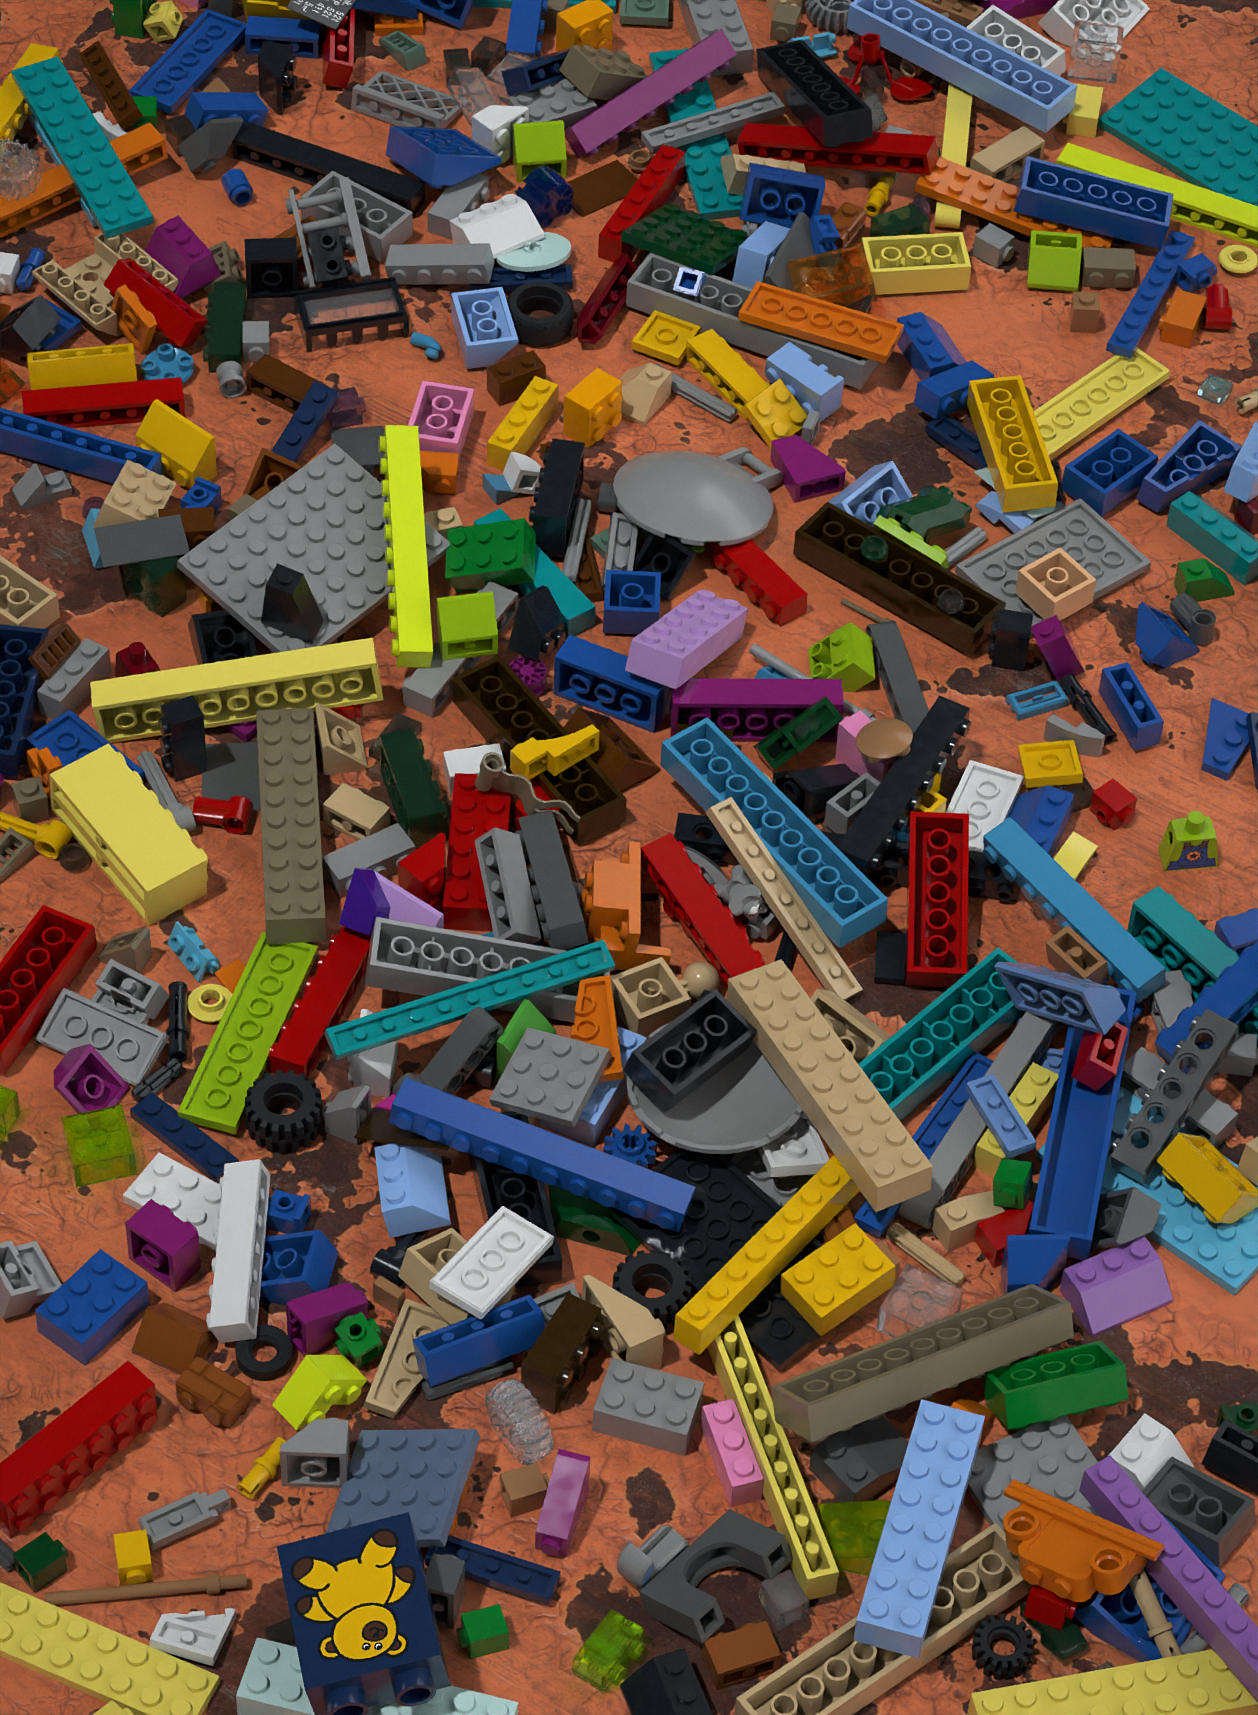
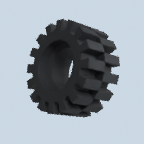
M1000 1614L999 1620H996L995 1616L992 1615L989 1616L988 1623L985 1620L981 1621L979 1628L977 1627L975 1630L971 1649L972 1659L976 1660L975 1666L978 1670L984 1667L983 1674L987 1677L993 1672L995 1673V1680H1000V1675H1005V1681L1011 1680L1012 1673L1017 1678L1021 1676L1022 1670H1027L1029 1662H1031L1034 1639H1031L1032 1632L1030 1629L1025 1631L1026 1623L1023 1621L1017 1625V1617L1011 1615V1619L1008 1621L1005 1620L1006 1614ZM996 1639L1008 1640L1015 1646V1652L1011 1655H999L991 1650L990 1643Z

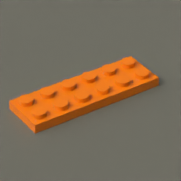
M760 281L756 282L738 314V320L884 364L889 359L904 329V324Z

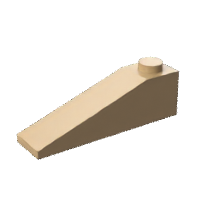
M1038 1181L1033 1182V1188L1027 1200H1031L1033 1204L1035 1202ZM993 1190L963 1196L935 1208L932 1231L948 1253L975 1240L977 1223L1009 1210L1011 1207L994 1205Z

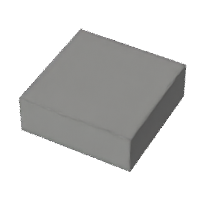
M810 410L802 426L801 438L810 445L813 444L819 432L820 421L819 412Z

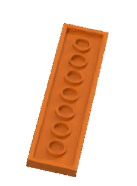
M938 157L930 175H920L914 189L918 193L1027 236H1030L1031 230L1082 234V252L1083 247L1110 248L1115 238L1014 212L1018 187L943 157Z

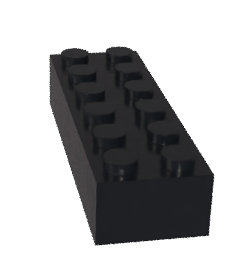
M512 1111L501 1112V1114L529 1124L527 1115ZM468 1153L484 1224L504 1206L554 1236L553 1244L514 1284L515 1288L562 1281V1256L544 1183L541 1180L516 1173L512 1169L487 1162L483 1158Z

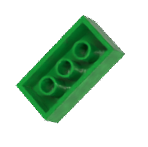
M1101 1340L1011 1362L1007 1367L995 1368L985 1372V1375L982 1376L985 1403L1008 1429H1023L1028 1424L1040 1421L1051 1422L1060 1416L1083 1414L1088 1409L1100 1406L1111 1407L1119 1401L1129 1399L1125 1364Z

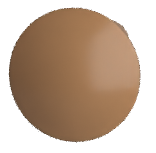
M891 718L879 719L868 723L858 732L856 747L860 753L865 755L866 761L877 763L882 759L907 755L911 751L910 744L913 739V733L911 728L901 720Z

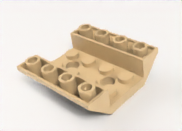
M103 233L95 236V253L66 269H63L55 261L51 260L32 271V275L96 330L117 337L123 335V332L118 328L117 314L111 310L114 297L110 295V290L103 284L118 259H133L172 292L179 283L178 278L123 233L107 239Z

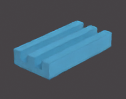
M1057 680L1009 694L1006 696V703L1008 706L1011 705L1012 713H1016V719L1020 721L1068 706L1069 699Z

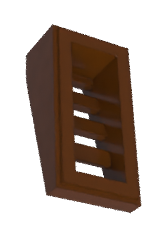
M61 622L50 628L28 660L40 675L47 680L76 650L81 640L66 622Z

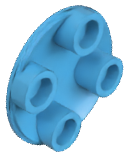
M163 343L141 362V371L146 380L181 377L183 384L193 374L194 361L193 357L185 351L173 348L169 343Z

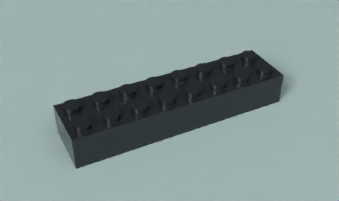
M802 39L756 49L758 77L825 147L836 148L843 143H859L864 141L865 138L873 137L871 108Z

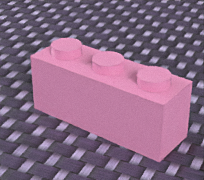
M734 1399L702 1406L701 1429L730 1507L761 1500L764 1479Z

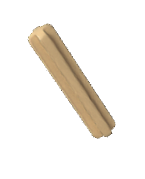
M894 1223L889 1227L886 1235L889 1240L953 1288H957L962 1284L965 1277L963 1271L899 1223Z

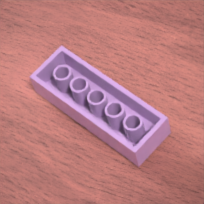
M698 590L631 640L625 671L677 689L742 638L748 608L741 606L736 600L722 599L716 597L711 591Z

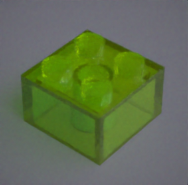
M122 1105L61 1117L64 1142L76 1188L137 1175L135 1151Z

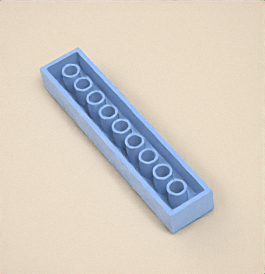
M854 0L849 4L847 28L861 36L866 33L878 34L880 36V46L1044 133L1049 131L1074 109L1077 85L914 0Z

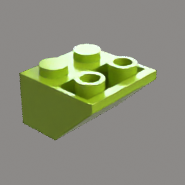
M563 120L513 124V166L516 182L566 179L567 156Z
M1031 230L1028 248L1027 287L1078 291L1082 234Z
M493 591L437 598V639L442 661L498 654V629Z
M851 622L836 629L833 633L808 648L811 679H842L843 692H855L875 679L872 637Z

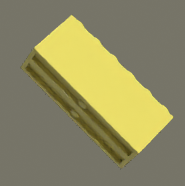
M108 743L50 774L52 811L61 822L71 829L76 840L147 926L207 894V881L209 880L207 864L209 861L203 849L197 848L193 844L186 829H181L177 825L171 811L164 809L160 805L154 791L148 790L144 786L138 772L132 771L127 766L121 752H116Z

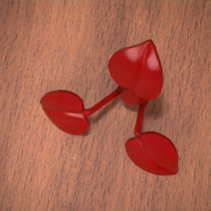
M875 33L860 35L848 49V58L858 62L853 79L850 80L839 76L859 95L861 88L855 83L858 81L862 63L864 61L866 63H875L881 60L888 81L892 86L890 94L894 98L901 101H912L929 94L933 90L930 84L914 77L906 76L898 78L897 81L893 80L885 60L888 50L880 46V36Z

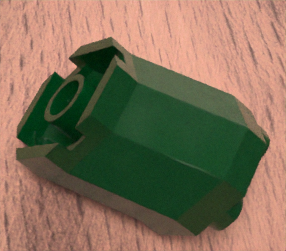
M926 486L920 489L917 496L881 506L876 517L878 518L879 515L886 519L891 517L901 524L902 529L909 533L911 531L918 533L923 537L924 542L928 543L932 537L965 528L971 519L972 508L964 502H959L953 496L954 493L945 486H940L938 489Z

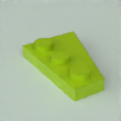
M879 515L873 523L874 528L945 569L949 567L947 553L937 545L930 546L924 542L922 536L914 531L910 533L905 531L895 519L891 517L886 519Z

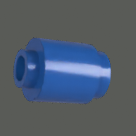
M231 169L222 176L221 184L231 202L238 206H243L252 200L253 189L241 169Z

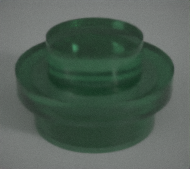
M872 535L867 537L862 543L861 554L866 559L872 561L882 560L888 554V545L884 538Z

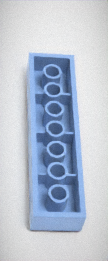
M921 1399L857 1616L853 1641L919 1658L981 1440L985 1416Z

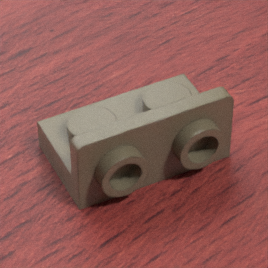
M226 241L208 248L213 253L221 276L204 285L205 291L210 294L230 284L237 292L242 291L241 280L244 277L239 268L241 258L235 248L231 249Z

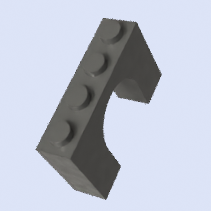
M729 1509L645 1585L639 1593L648 1616L703 1643L725 1623L717 1599L696 1588L697 1584L706 1575L720 1568L739 1566L771 1580L793 1558L783 1534Z

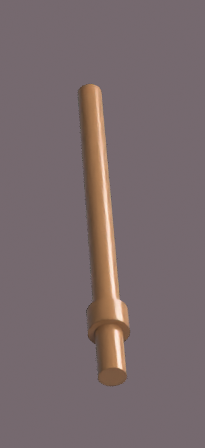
M219 1573L206 1574V1578L45 1593V1602L52 1605H65L207 1591V1594L221 1593L222 1589L247 1587L246 1574L219 1576Z

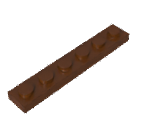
M98 40L78 55L117 123L122 129H125L135 124L143 114L106 50Z

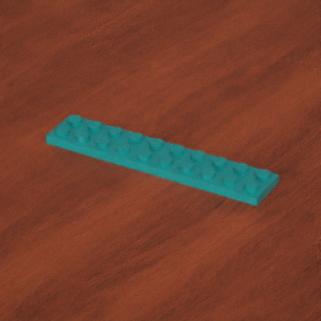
M689 48L649 53L652 72ZM697 80L693 83L694 89L684 95H681L679 92L674 96L676 100L664 107L669 123L717 109L708 80L702 83ZM725 132L677 147V149L686 152L684 173L697 213L706 220L740 217L739 209L742 195L729 194L727 192L720 162L722 156L732 154Z
M57 56L12 70V78L104 237L107 239L153 224L152 213L60 58Z

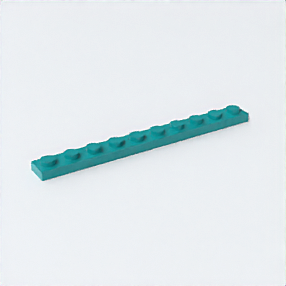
M603 939L327 1028L324 1035L335 1060H339L462 1020L476 1007H482L485 1011H490L579 982L581 979H588L613 971L615 963Z

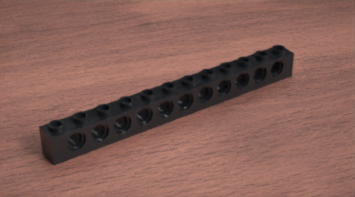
M678 813L674 834L677 842L681 841L684 846L702 853L716 864H740L708 816ZM821 831L836 847L845 836V834ZM895 841L889 852L885 850L877 871L872 870L867 877L873 884L907 888L908 842ZM969 850L968 896L1018 902L1020 887L1014 881L1010 882L1007 880L1002 869L996 863H990L983 852Z

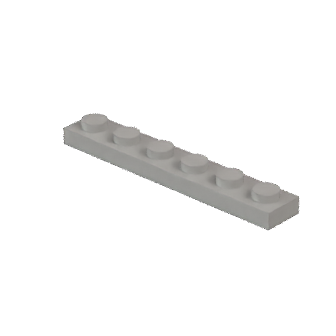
M774 92L643 131L641 132V140L653 155L658 152L663 144L675 148L744 127L746 123H757L785 114V105Z

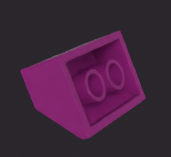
M179 215L156 227L145 252L178 278L179 283L173 291L178 297L183 298L221 276L213 253Z

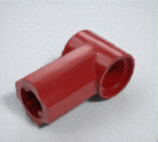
M1214 283L1211 287L1206 288L1205 297L1207 299L1203 326L1205 329L1230 330L1232 307H1229L1228 289L1223 284Z
M198 796L195 798L192 814L196 822L222 825L229 833L242 834L247 830L253 810V803L243 796H233L229 801Z

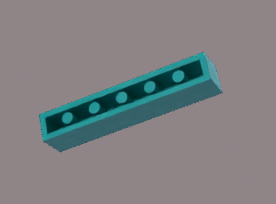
M500 508L475 520L474 525L512 519ZM536 545L534 582L516 584L520 588L521 593L525 596L542 585L547 586L566 621L564 627L566 638L569 635L575 636L595 626L596 606Z

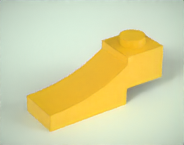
M591 724L575 733L554 739L536 740L532 737L524 743L517 744L510 750V770L516 775L526 777L528 780L546 770L553 776H556L599 750V730Z

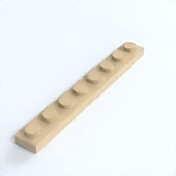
M730 797L710 807L706 811V815L753 884L760 889L762 897L824 988L833 991L845 1001L858 995L863 990L733 798Z

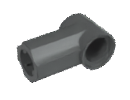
M1185 592L1178 594L1170 602V610L1189 630V638L1196 645L1204 646L1210 644L1214 636L1215 614L1208 609H1202L1191 595H1187Z

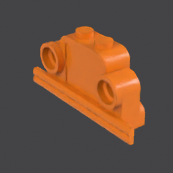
M1015 1479L1004 1490V1496L1021 1503L1018 1508L1007 1512L1003 1518L1006 1546L1012 1554L1019 1557L1021 1577L1028 1583L1045 1588L1061 1598H1067L1074 1602H1085L1091 1598L1096 1590L1105 1595L1120 1593L1133 1576L1141 1573L1147 1565L1148 1559L1156 1561L1165 1549V1545Z

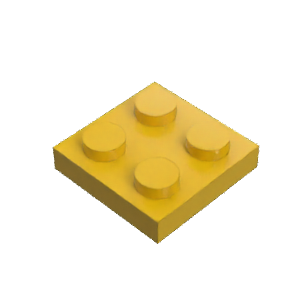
M654 310L633 338L631 349L678 366L686 355V341L701 334V326Z
M781 378L741 407L744 414L770 449L773 440L792 436L799 431L808 416Z
M1074 740L1018 745V756L1026 788L1083 783V773Z

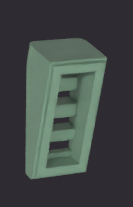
M400 30L379 39L381 46L407 71L426 64L427 58L424 46Z

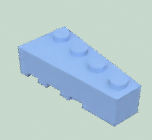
M1256 421L1233 463L1223 491L1245 503H1248L1258 495V422Z

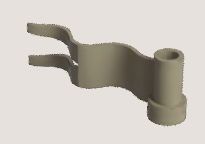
M489 752L483 756L479 765L480 771L475 780V786L478 790L488 791L493 787L501 792L513 793L522 800L524 810L528 815L549 811L539 809L558 807L565 810L573 820L579 822L580 817L566 801L541 800L535 795L532 784L526 777L503 771L505 761L501 755ZM552 810L554 818L572 835L574 830L570 827L566 818L560 812Z

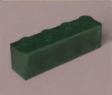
M214 282V291L209 292L208 307L212 308V310H207V326H210V328H205V344L209 345L203 348V361L208 362L209 373H216L217 367L226 361H235L241 365L243 349L242 321H245L247 302L246 283Z

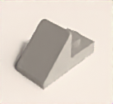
M36 463L30 467L12 488V493L21 510L73 495L72 487L63 470L43 476Z

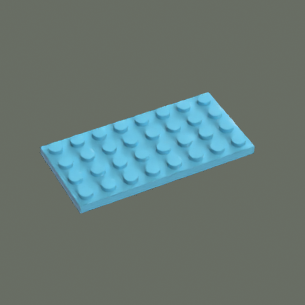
M1120 1086L1100 1194L1135 1187L1159 1202L1161 1207L1158 1213V1222L1153 1232L1146 1235L1235 1296L1258 1271V1207L1232 1224L1220 1222L1216 1224L1204 1215L1203 1211L1205 1209L1198 1202H1192L1183 1194L1184 1188L1178 1182L1175 1183L1169 1180L1162 1173L1163 1167L1159 1163L1156 1164L1144 1184L1113 1168L1111 1165V1155L1109 1154L1110 1148L1117 1138L1122 1139L1126 1133L1125 1126L1133 1113L1138 1114L1143 1107L1140 1098ZM1153 1115L1149 1118V1121L1152 1123H1160L1164 1120V1117L1160 1115ZM1182 1127L1176 1133V1135L1178 1133L1193 1135ZM1137 1140L1132 1145L1136 1148H1144L1148 1145V1142ZM1046 1143L1037 1151L1036 1159L1040 1162L1043 1161ZM1228 1159L1236 1168L1238 1167L1237 1164Z

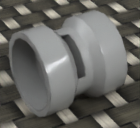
M235 361L221 363L216 370L221 394L226 398L241 396L246 390L241 365Z

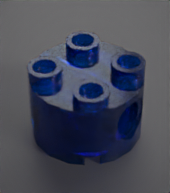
M542 166L535 169L523 180L526 183L524 188L522 189L519 186L516 195L528 203L538 223L543 228L550 226L555 218L567 215L573 208L571 203L574 194L573 187L552 167L549 169L547 166Z

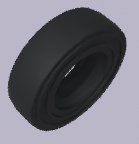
M258 1325L256 1339L237 1341L235 1349L236 1362L240 1370L252 1379L259 1381L273 1380L283 1375L289 1369L293 1360V1345L289 1336L282 1329L272 1325ZM260 1344H270L276 1349L277 1354L272 1360L261 1362L252 1356V1351Z

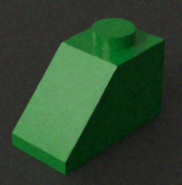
M1201 558L1178 563L1174 587L1178 594L1185 592L1187 595H1191L1196 602L1234 595L1235 591L1226 573L1206 559Z

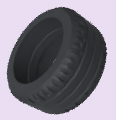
M531 282L517 287L509 295L507 303L519 342L534 347H546L563 341L570 334L573 327L574 305L570 295L561 287L548 282ZM544 310L555 315L548 318H533L524 313Z

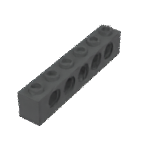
M1207 1008L1202 1016L1197 1015L1193 1019L1189 1027L1191 1033L1185 1041L1182 1039L1179 1041L1173 1052L1174 1059L1170 1065L1165 1064L1160 1070L1157 1077L1159 1082L1154 1090L1148 1089L1141 1102L1143 1107L1138 1114L1133 1113L1125 1126L1126 1133L1122 1139L1117 1138L1110 1148L1109 1154L1111 1155L1112 1167L1142 1184L1145 1183L1158 1163L1156 1161L1157 1158L1171 1143L1239 1037L1237 1024ZM1206 1041L1211 1043L1212 1046L1208 1049H1200L1197 1047V1044ZM1185 1066H1192L1196 1071L1191 1074H1185L1181 1069ZM1171 1090H1175L1180 1093V1095L1174 1099H1170L1165 1096V1094ZM1153 1115H1160L1164 1117V1120L1160 1123H1152L1149 1121V1118ZM1137 1140L1148 1142V1145L1144 1148H1136L1132 1144Z

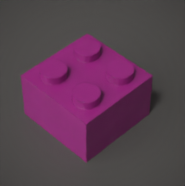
M150 1199L125 1222L129 1259L176 1292L201 1269L197 1229L190 1222H183L176 1217L169 1207L159 1205Z

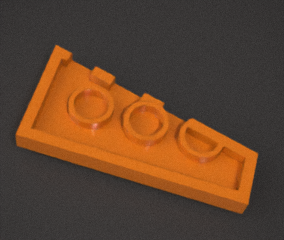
M610 975L580 980L575 1006V1020L570 1034L571 1039L610 1049L612 1056L598 1083L624 1079Z

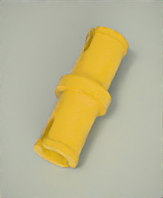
M880 176L876 186L870 190L869 199L864 206L867 215H878L882 205L888 201L889 192L894 185V179L891 176Z
M277 1437L262 1457H257L252 1462V1469L236 1485V1488L239 1489V1492L244 1497L252 1500L265 1482L275 1477L277 1474L276 1469L280 1466V1446L286 1440Z

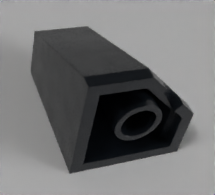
M277 563L266 583L261 623L313 644L324 623V619L303 573Z
M843 763L779 771L773 774L772 783L813 824H816L825 819L827 801L860 776Z

